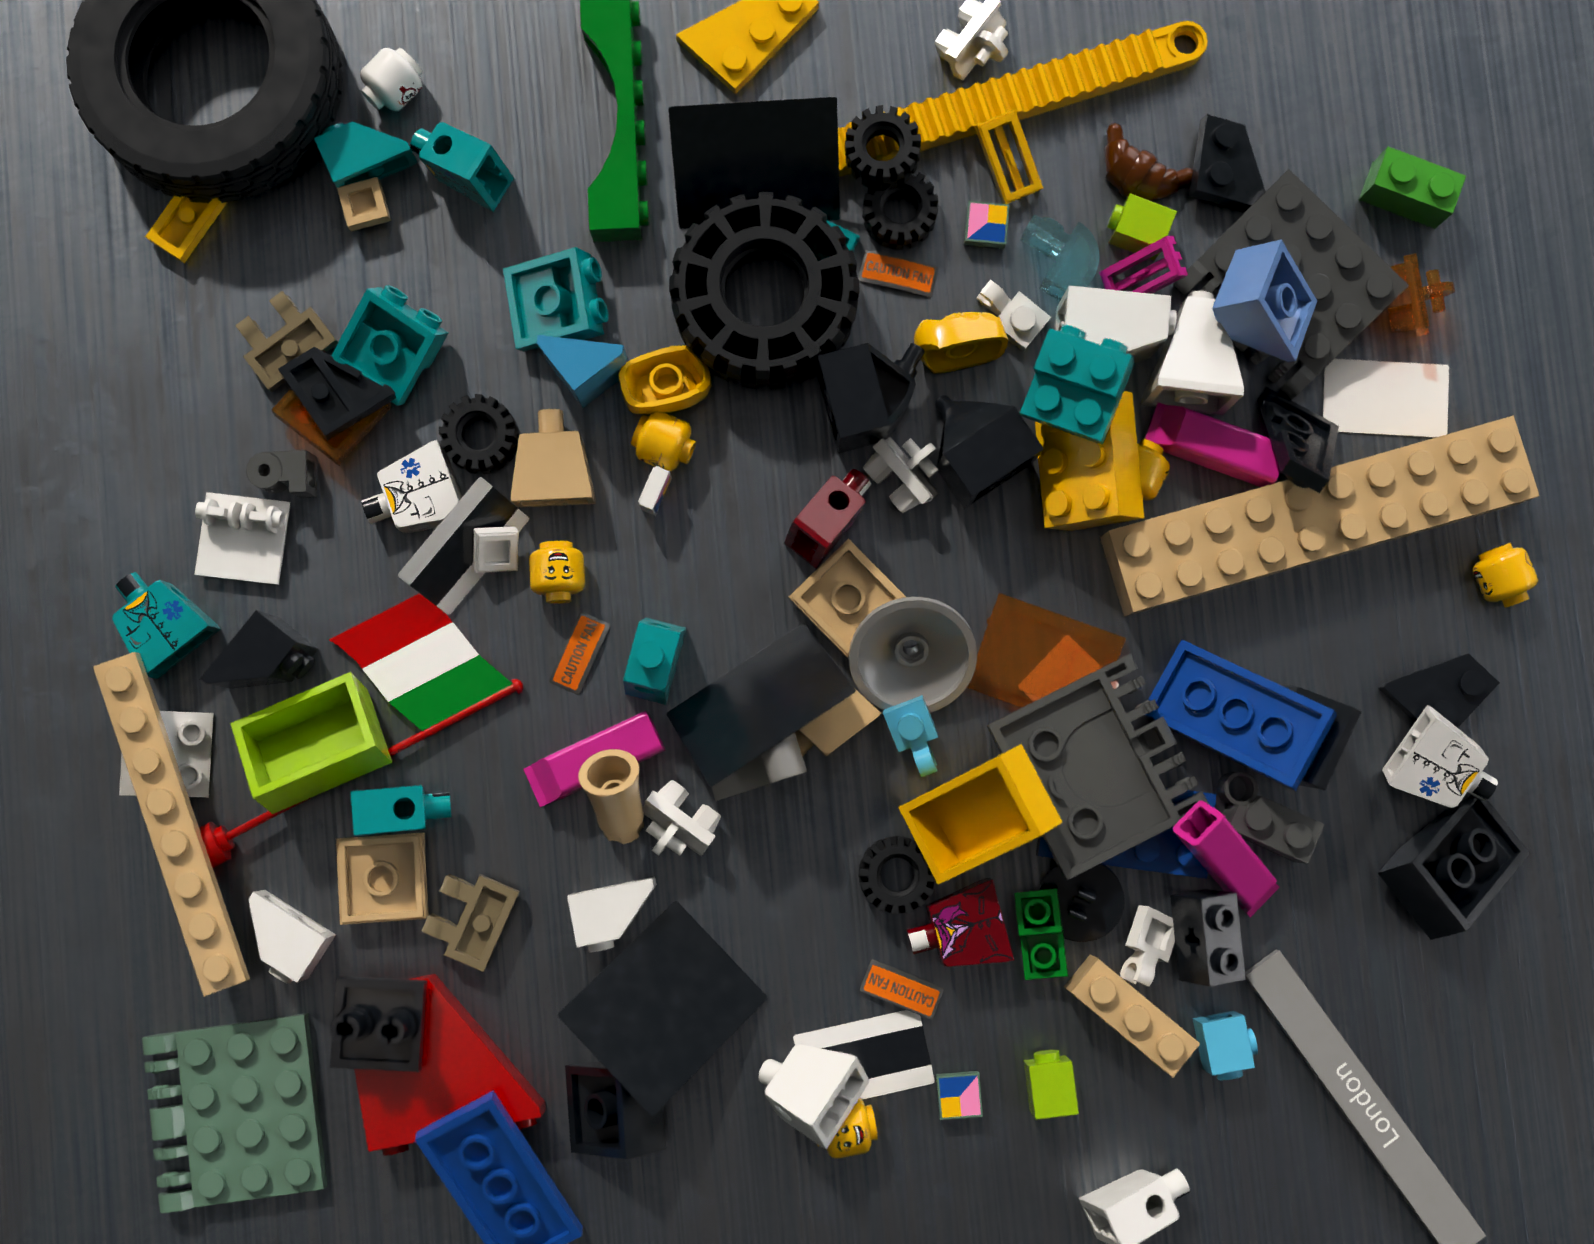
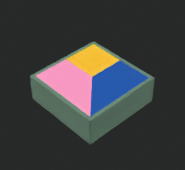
M969 200L967 204L964 245L1004 249L1007 239L1010 205Z
M978 1071L935 1074L940 1120L983 1117L980 1073Z

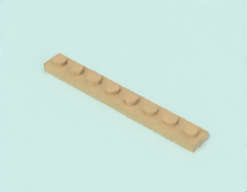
M132 652L93 666L203 996L250 980L140 653Z

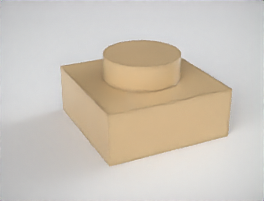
M378 177L337 188L347 227L351 232L391 221L382 185Z

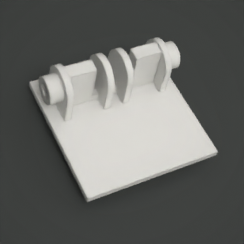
M206 492L205 502H198L195 509V516L197 519H202L194 575L279 585L291 502Z
M160 711L188 797L209 798L214 713ZM121 754L119 795L136 796L123 755Z

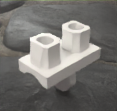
M966 0L958 14L960 25L965 27L959 35L946 29L935 40L938 55L949 62L953 76L962 81L976 64L984 66L989 58L1001 62L1008 54L1007 47L1002 42L1008 35V31L1004 28L1007 25L1006 20L999 11L1001 6L1000 0H986L985 3L976 0Z
M891 437L886 440L883 438L873 446L876 452L865 464L864 470L877 484L884 481L892 472H895L903 484L889 498L902 513L909 511L920 503L930 502L939 492L920 472L918 467L929 478L935 474L938 468L931 462L929 457L937 449L932 443L920 449L910 438L902 445L905 451L912 457L909 459Z
M674 780L668 782L658 793L653 790L643 806L644 815L653 820L646 829V832L658 840L652 852L659 856L668 847L680 856L688 846L702 856L715 838L713 832L721 815L708 805L702 804L693 818L689 817L679 809L689 793Z

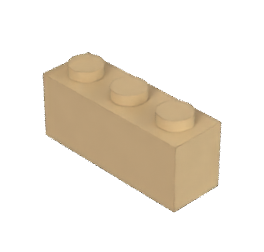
M1091 954L1064 986L1067 991L1171 1077L1177 1074L1200 1045L1196 1039L1100 959Z

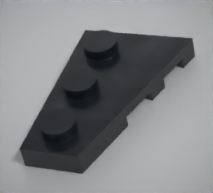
M1265 386L1257 400L1281 473L1285 474L1296 486L1301 488L1309 487L1320 493L1330 478L1339 426Z

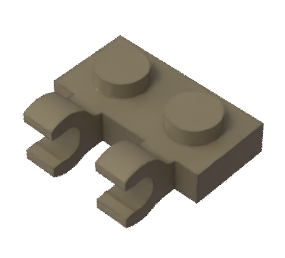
M283 291L269 301L286 322V325L267 338L260 326L250 316H247L235 325L253 348L243 356L271 392L285 383L278 368L313 347L326 353L338 344L337 339L313 308L309 307L301 313L290 297Z
M482 874L479 875L475 885L455 875H446L439 891L467 903L457 925L442 916L431 913V915H428L421 931L449 943L444 953L445 956L484 972L520 891Z

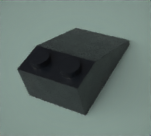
M1467 792L1458 806L1446 809L1402 845L1381 868L1378 874L1429 939L1434 940L1467 931L1528 857L1530 852L1488 800L1482 801Z

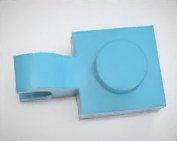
M923 695L884 709L883 715L898 752L911 748L921 777L937 772V762L928 741L938 738V732Z

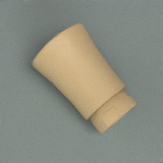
M609 749L598 752L582 764L578 775L579 782L589 797L598 825L608 841H617L621 844L630 843L639 837V832L644 827V810L639 789L638 761L632 754L623 750Z

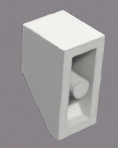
M655 877L568 895L567 899L576 946L588 945L589 953L614 948L613 940L620 939L657 885Z
M266 890L253 892L248 901L260 959L271 966L269 972L274 977L285 983L291 984L292 981L298 983L308 979L336 934Z

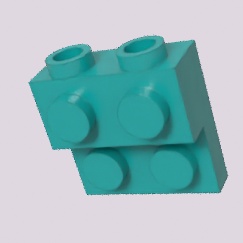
M574 247L503 268L515 348L524 352L539 348L537 345L538 335L577 340L604 335L603 323L608 321L609 313L604 300L598 298L596 283L602 279V271L597 259L591 257L590 253Z
M385 285L384 289L382 287L366 289L331 356L336 362L348 364L361 371L362 375L382 386L384 384L390 386L396 395V399L391 402L399 406L405 403L423 369L430 368L449 333L439 327L442 323V319L439 316L423 308H420L417 312L405 304L408 299L405 293L395 287Z
M1062 325L1060 331L1049 328L1034 365L1035 375L1020 410V415L1103 445L1135 364L1133 357L1126 353L1128 347L1116 340L1104 338L1100 345L1085 340L1087 334L1076 327Z

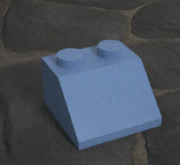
M1281 239L1235 251L1212 310L1216 320L1222 324L1231 340L1286 362H1291L1297 359L1317 304V299Z

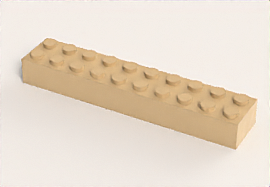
M1513 415L1331 467L1329 481L1320 493L1309 487H1298L1288 479L1112 529L1102 535L1100 539L1124 617L1518 505L1540 495Z

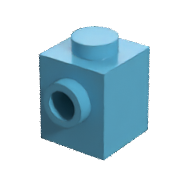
M1228 1011L1193 1018L1196 1038L1200 1043L1198 1048L1203 1070L1212 1076L1217 1075L1218 1080H1231L1242 1077V1070L1255 1068L1253 1055L1258 1054L1257 1041L1251 1028L1247 1029L1244 1015L1236 1011Z

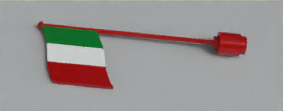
M420 593L329 639V641L338 645L351 656L385 699L421 730L417 734L388 748L390 757L516 691L520 694L524 688L522 681L511 679L512 682H510L483 659L449 616ZM300 803L274 814L267 811L230 831L224 825L217 827L211 821L199 827L212 868L231 859L230 850L235 847L233 838Z

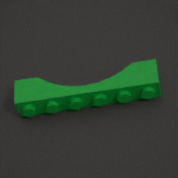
M580 0L581 29L585 44L598 57L611 78L618 106L616 132L611 151L599 175L588 188L589 231L593 242L643 240L642 226H649L648 201H641L640 186H648L646 160L639 161V146H646L645 121L637 120V106H644L643 80H636L635 66H643L641 40L634 41V27L641 26L639 1Z

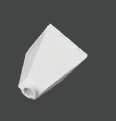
M1207 291L1190 292L1189 296L1181 304L1177 313L1173 336H1168L1143 393L1141 406L1156 407L1157 402L1165 405L1182 406L1199 413L1224 415L1243 397L1244 384L1232 340L1222 324L1216 320L1212 310L1216 300L1213 293Z

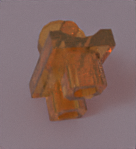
M1417 254L1403 256V263L1391 266V268L1409 285L1404 291L1408 290L1410 304L1388 308L1391 332L1415 330L1416 336L1429 334L1428 328L1430 326L1425 300H1431L1433 313L1443 312L1446 310L1444 297L1454 293L1455 286L1453 282H1441L1439 270L1434 269L1426 272L1428 285L1422 287Z

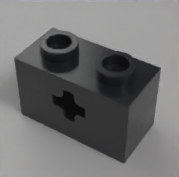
M1202 889L1170 895L1179 981L1212 987L1246 980L1237 893Z

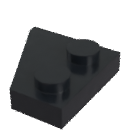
M1207 114L1200 120L1189 196L1246 212L1266 192L1246 127L1243 124Z

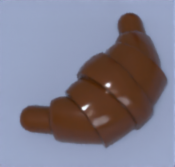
M1113 123L1108 126L1107 146L1104 149L1107 172L1105 178L1120 191L1119 194L1128 198L1131 193L1153 202L1173 195L1178 191V188L1191 183L1193 169L1184 168L1179 171L1173 168L1166 169L1165 165L1157 162V157L1146 150L1140 152L1136 147L1130 146L1129 142L1123 139V129L1120 124Z

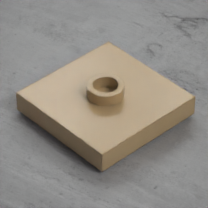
M848 538L788 599L848 658L852 637L864 618L879 606L895 599L905 598L906 596Z
M424 832L336 839L340 925L427 919L429 913Z

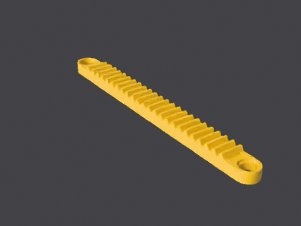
M1181 21L1155 30L1146 29L1139 35L1133 33L1123 40L1117 38L1107 45L1101 43L1091 50L1086 48L1075 55L1072 53L1067 54L1063 59L1058 60L1054 58L1047 64L1038 63L1031 69L1022 68L1015 74L1006 73L999 79L993 77L983 84L977 82L967 89L961 87L954 93L949 94L945 92L935 99L929 97L919 104L913 102L906 108L897 107V115L901 117L905 111L910 115L909 123L916 122L918 134H921V152L977 134L975 125L984 123L1010 110H1016L1020 121L1195 65L1205 52L1208 43L1207 34L1199 24L1192 21ZM1182 35L1191 37L1195 42L1196 50L1189 54L1181 53L1175 47V38ZM849 122L845 127H838L839 177L851 174V167L848 168L846 164L845 141L847 129L852 128V122ZM880 135L873 137L868 142L866 149L873 159L888 161L897 155L899 146L892 137Z

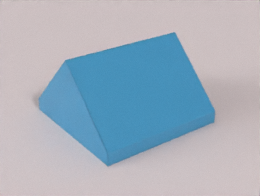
M544 335L537 336V345L547 363L582 408L619 381V370L629 361L623 345Z

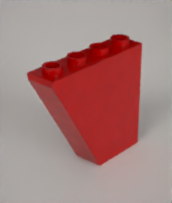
M436 974L408 979L427 980L422 1070L419 1072L354 1069L368 1152L382 1149L383 1156L409 1150L408 1144L415 1143L417 1131L493 1090L519 1129L536 1125V1118L541 1117L547 1110L545 1100Z

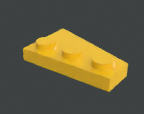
M741 0L677 33L676 41L736 95L819 9V2L817 0Z

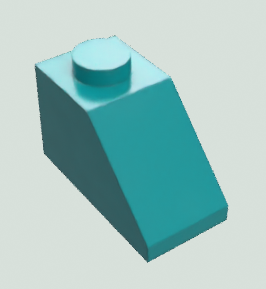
M353 121L347 124L337 123L331 125L324 130L322 135L314 138L337 188L378 177L381 180L418 163L407 141Z

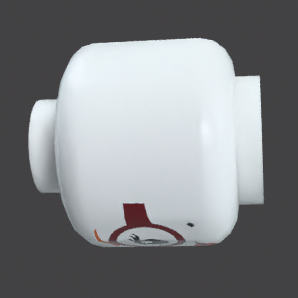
M383 48L360 72L361 80L366 86L361 93L378 110L386 106L392 111H399L421 90L422 81L420 75L423 71L416 61L402 48H398L396 51L390 48Z

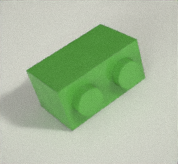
M1387 146L1372 162L1359 200L1436 229L1453 214L1466 175Z

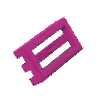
M1165 236L1100 271L1099 274L1105 289L1123 291L1169 267V272L1131 291L1152 294L1187 276L1186 267H1181L1179 263L1182 260L1180 252H1175L1173 247L1176 244L1174 236ZM1163 251L1164 258L1114 284L1113 277Z

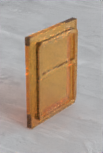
M999 593L991 616L987 619L988 625L977 653L976 669L967 688L1022 708L1118 660L1126 638Z

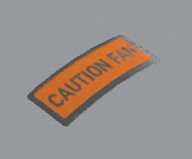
M865 250L858 279L859 282L886 286L931 298L938 267L900 256Z
M580 612L549 682L579 695L610 628V624Z
M872 959L860 991L933 1020L944 988Z

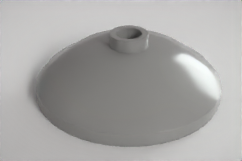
M925 597L895 599L873 610L857 627L849 649V665L855 685L869 702L882 710L923 695L929 712L937 711L952 703L964 692L974 675L977 664L976 642L966 620L949 605ZM908 640H914L917 642V644L912 648H906L903 646L904 643Z

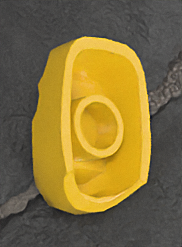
M958 312L945 316L942 320H922L914 332V344L920 346L925 351L921 361L932 373L956 371L991 362L1004 354L1008 344L1007 334L1000 317L997 318L995 315L985 312Z
M687 345L665 347L640 355L626 362L619 370L618 375L623 399L628 410L633 414L666 413L684 410L705 399L712 386L708 366Z

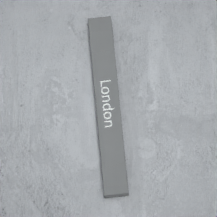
M1275 949L1245 971L1247 982L1436 1244H1476L1486 1237V1234L1281 951Z

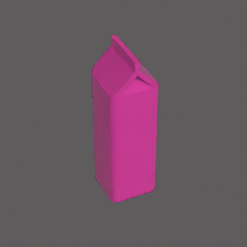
M1157 402L1145 439L1161 446L1164 449V453L1259 487L1271 485L1277 481L1280 468L1270 438L1182 406L1165 405Z
M647 711L639 713L523 768L540 808L582 790L583 788L578 777L579 770L589 757L598 752L609 749L623 750L632 754L640 763L666 751L650 714Z
M1198 801L1174 825L1173 832L1225 892L1237 893L1238 906L1250 918L1280 888L1276 884L1277 879L1226 817L1205 801Z

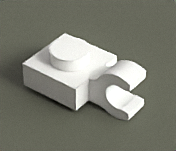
M992 280L986 284L976 298L982 305L1000 317L1008 340L1022 352L1051 318V316L1020 291L1012 300L1009 299L1004 290Z
M1138 906L1125 945L1135 950V952L1122 966L1120 972L1122 979L1132 984L1139 982L1148 987L1151 985L1155 976L1157 961L1168 963L1175 943L1173 918L1149 906Z

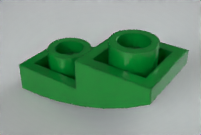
M1058 889L1014 893L1025 980L1069 977Z

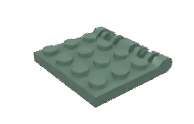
M308 1013L142 1037L143 1055L167 1053L176 1050L178 1054L176 1057L145 1062V1072L155 1074L179 1068L181 1082L172 1085H156L148 1089V1100L182 1095L183 1103L163 1105L149 1109L152 1140L172 1139L185 1135L187 1143L154 1149V1160L167 1161L188 1155L190 1170L170 1171L157 1176V1187H173L191 1183L192 1186L158 1194L160 1213H171L195 1207L323 1190L328 1186Z

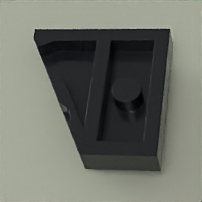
M316 347L311 348L278 368L284 381L327 441L396 399L395 392L390 386L386 384L382 386L363 376L361 371L348 364L336 362L331 355Z
M1464 654L1398 679L1387 681L1378 688L1414 722H1416L1425 707L1429 705L1458 728L1500 682L1470 654Z

